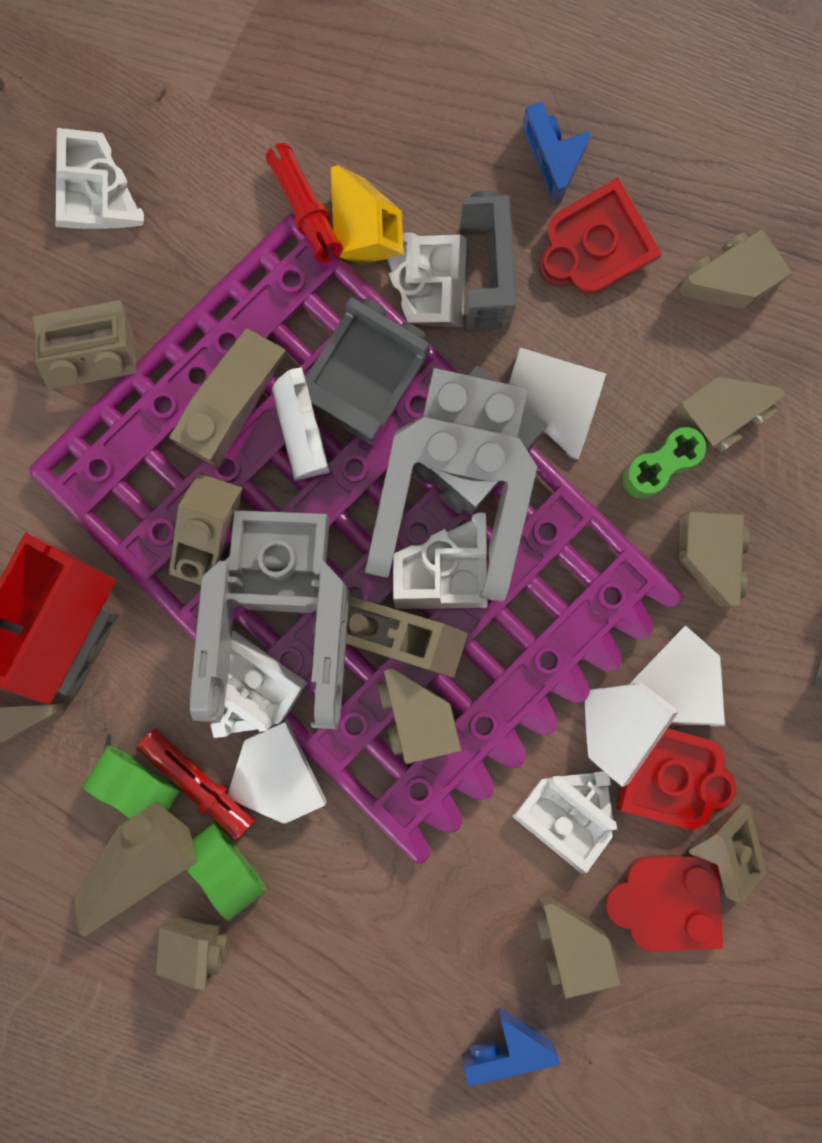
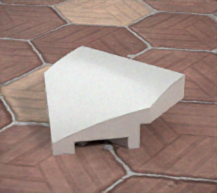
M684 626L630 684L642 682L679 711L668 728L685 725L725 726L720 656L687 626Z
M233 630L225 708L221 721L210 724L213 737H225L230 733L256 729L259 732L267 731L272 725L280 724L308 682Z
M642 682L590 689L589 696L585 700L588 757L622 787L629 784L679 711Z
M288 720L270 727L267 731L255 734L244 741L228 792V796L233 801L284 824L325 806L327 801Z
M604 771L540 779L511 815L581 874L589 871L612 839V830H617L616 821L613 820L608 789V786L611 785L610 777Z

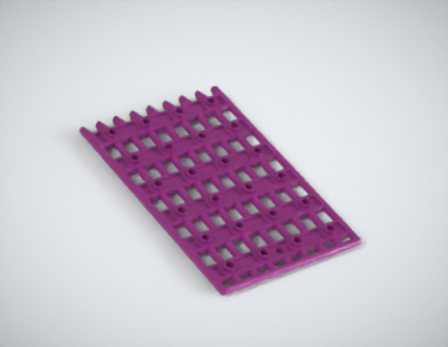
M295 214L287 215L136 362L137 373L122 376L30 467L31 476L195 642L201 590L184 605L156 575L171 561L178 505L197 474L200 473L242 487L241 496L259 512L327 514L329 517V529L335 525L364 556L346 574L328 557H326V564L342 580L350 591L351 597L380 605L393 592V560L388 578L365 573L372 537L347 511L365 493L379 506L383 485L378 480L387 471L394 434L408 423L423 415L433 368L459 373L430 345V353L424 363L427 367L415 377L374 446L356 436L344 447L316 419L319 414L314 411L324 451L332 459L328 464L330 473L294 481L288 453L284 450L286 445L272 392L273 385L277 380L272 376L264 390L268 398L248 417L219 469L203 461L185 478L158 449L170 439L171 433L192 397L203 384H193L190 381L192 371L196 369L204 370L207 379L246 328L269 341L273 338L302 367L303 373L307 377L331 336L312 353L285 325L304 307L333 334L342 319L316 294L335 276L361 302L366 298L377 303L386 310V317L400 326L403 322H407L344 259L336 258L332 249L328 248L327 245L326 248L333 261L328 263L318 262L306 235L301 234L294 223ZM294 235L300 243L281 260L275 252ZM263 266L269 273L250 291L243 284ZM229 297L233 298L238 304L218 322L212 314ZM199 327L206 335L186 353L180 345ZM168 359L174 366L154 384L148 376ZM136 390L142 397L122 415L116 407ZM104 421L110 429L90 446L84 439ZM534 446L527 451L537 465L536 474L554 493L536 511L528 505L505 601L499 602L487 599V608L419 609L429 620L440 622L468 633L462 653L492 683L473 702L447 675L389 658L377 670L354 646L346 644L345 664L364 684L346 702L342 700L338 728H319L312 734L290 711L283 720H288L301 749L416 864L426 862L430 854L429 846L418 827L421 821L445 833H452L460 828L462 816L450 794L454 788L476 800H486L493 794L494 783L482 761L485 756L510 768L519 767L524 763L526 751L514 729L518 723L540 735H549L555 732L558 719L546 697L549 691L572 703H580L588 698L590 692L589 685L577 664L581 659L605 671H611L619 667L621 654L609 633L612 627L637 639L645 638L651 634L653 629L652 620L640 600L644 595L668 607L676 606L682 601V592ZM71 452L78 460L58 478L52 470ZM144 463L173 490L154 510L126 483ZM270 463L300 491L282 510L252 482ZM411 474L427 493L409 511L404 507L394 554L411 545H422L430 539L431 535L444 529L446 532L453 530L460 524L463 525L471 521L472 515H469L464 510L458 513L451 509L441 499L440 494L442 491L429 480L426 483H422ZM500 481L490 492L499 500L504 481ZM112 494L141 522L123 541L94 514ZM586 524L618 554L600 574L568 543ZM486 525L488 551L493 531ZM230 539V542H229V545H228V547H229L230 549H231V539ZM555 556L587 586L569 605L537 575ZM489 559L487 560V572L489 566ZM523 588L556 618L537 638L505 607ZM241 606L235 607L233 624L238 620L268 650L266 653L308 682L305 688L315 697L316 685L311 682L315 634L312 632L316 623L317 610L312 613L294 612L300 619L280 637L254 610H247ZM492 619L524 650L506 669L474 639ZM394 668L423 687L429 683L460 714L454 722L461 751L413 762L410 766L405 764L398 755H394L393 750L378 736L395 718L392 707L383 709L377 682L386 680L384 670ZM364 748L396 779L378 799L346 768Z

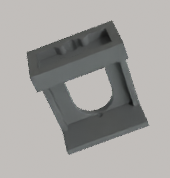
M478 191L471 194L470 197L462 199L459 234H488L491 288L468 289L464 312L465 332L509 329L516 308L509 195L498 196L494 191Z

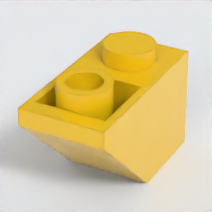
M339 165L331 167L330 198L332 202L333 231L343 246V251L339 257L358 265H364L404 255L402 211L365 178Z

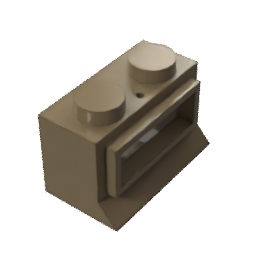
M121 299L32 316L36 333L35 363L48 390L137 373L135 335Z

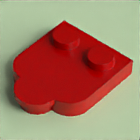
M617 177L558 211L551 218L548 224V242L550 245L541 253L539 270L544 280L551 285L562 287L572 284L581 293L597 294L660 259L662 253Z
M667 728L630 783L621 787L616 809L685 829H697L709 821L713 811L723 810L731 804L736 794V783L732 774L724 768L725 757L723 751L715 742Z
M692 854L642 856L635 859L628 866L625 873V882L615 885L606 897V912L611 921L621 928L628 929L631 938L644 950L657 952L723 949L720 882L717 864Z

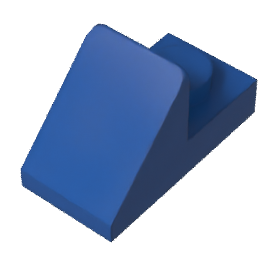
M542 101L526 107L522 127L552 204L555 205L562 202L585 153L592 131H587L561 141L558 121L553 114L548 116Z
M498 1008L506 1043L497 1045L496 1041H484L471 1046L470 1052L462 1053L468 1087L560 1065L553 1041L502 1008Z

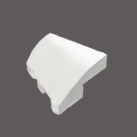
M57 128L55 227L107 229L143 225L144 213L141 208H137L127 188L128 182L121 168L115 165L111 157L112 150L103 133Z
M403 233L404 255L388 258L387 261L392 271L388 274L393 287L397 288L401 293V307L407 322L426 326L463 327L467 238L460 234L418 236L414 233Z
M520 348L508 384L529 389L525 406L548 424L543 434L549 435L566 451L565 455L569 459L578 461L606 373Z
M302 367L291 369L278 378L273 385L272 392L294 481L327 474L330 471Z
M476 513L472 515L471 521L448 532L444 529L431 535L426 543L419 546L411 545L394 554L393 599L395 609L487 608V599L480 598V591H483L487 577L486 513Z

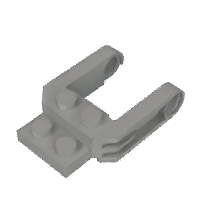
M433 368L423 415L408 423L394 434L365 573L389 577L412 468L415 463L419 462L429 469L489 482L504 481L488 549L489 566L483 591H480V598L499 602L505 601L537 471V465L518 437L528 388Z
M234 511L230 556L225 561H219L202 576L190 692V713L193 721L219 723L223 717L234 609L237 606H241L247 610L312 613L317 610L311 680L316 685L315 721L311 722V728H338L342 704L350 591L326 564L329 517L327 514Z

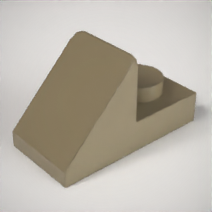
M741 804L712 822L688 850L690 854L718 865L726 898L741 904L767 874L750 806Z

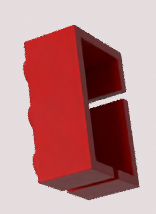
M25 532L0 578V618L24 627L21 634L0 627V687L6 691L50 705L56 692L62 686L65 675L79 649L85 643L87 634L98 613L108 600L109 593L116 579L69 552Z

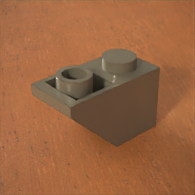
M761 229L750 237H747L745 232L737 235L722 247L724 254L713 261L708 256H705L695 262L685 271L688 277L678 290L686 298L744 310L778 288L792 274V271L765 231Z
M717 377L681 402L672 412L683 427L693 428L703 435L706 441V452L716 446L721 453L743 437L738 429L746 423L752 421L758 427L779 412L774 404L787 394L782 387Z
M200 473L197 474L178 505L169 575L201 585L202 576L219 561H223L232 536L234 511L239 510L242 487Z
M690 511L683 514L679 518L678 562L720 608L739 607L740 599L746 597L748 589L747 573L742 572V554H746L749 549L750 531L748 527H744V515Z
M396 669L384 670L386 680L378 681L377 684L383 709L392 707L396 726L388 727L394 755L403 753L405 764L461 751L450 703Z
M548 895L539 897L542 911L534 912L540 939H549L553 956L545 958L551 985L560 984L566 999L620 986L610 940L605 932Z
M168 917L159 927L156 974L193 989L205 990L212 977L219 975L221 963L225 964L227 961L229 936L222 934V920Z

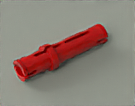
M287 143L275 144L281 160L277 159L272 148L268 149L265 159L295 213L294 223L299 232L306 235L317 261L320 263L331 262L333 260L326 245L332 249L336 258L341 255L343 246L329 224L330 214L324 204L318 203L293 154L291 146Z
M157 728L151 730L140 741L136 750L141 752L198 806L196 811L202 817L207 814L236 842L254 823L255 819L250 817L226 794L228 789L222 783L217 786L188 757L159 732L160 730Z

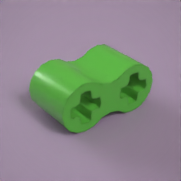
M681 427L669 434L659 444L656 452L645 453L636 457L624 469L621 476L625 492L636 499H647L661 491L667 485L672 474H682L699 464L706 453V441L703 435L693 428ZM685 444L689 451L684 456L678 458L673 451ZM649 469L653 477L649 482L640 484L636 477L641 472Z
M108 745L82 785L93 797L116 808L129 819L154 802H157L168 811L181 791L169 779L147 768L124 751Z
M216 822L192 839L197 863L186 870L198 882L212 905L226 920L233 919L267 892V888L259 874L243 857L231 837Z

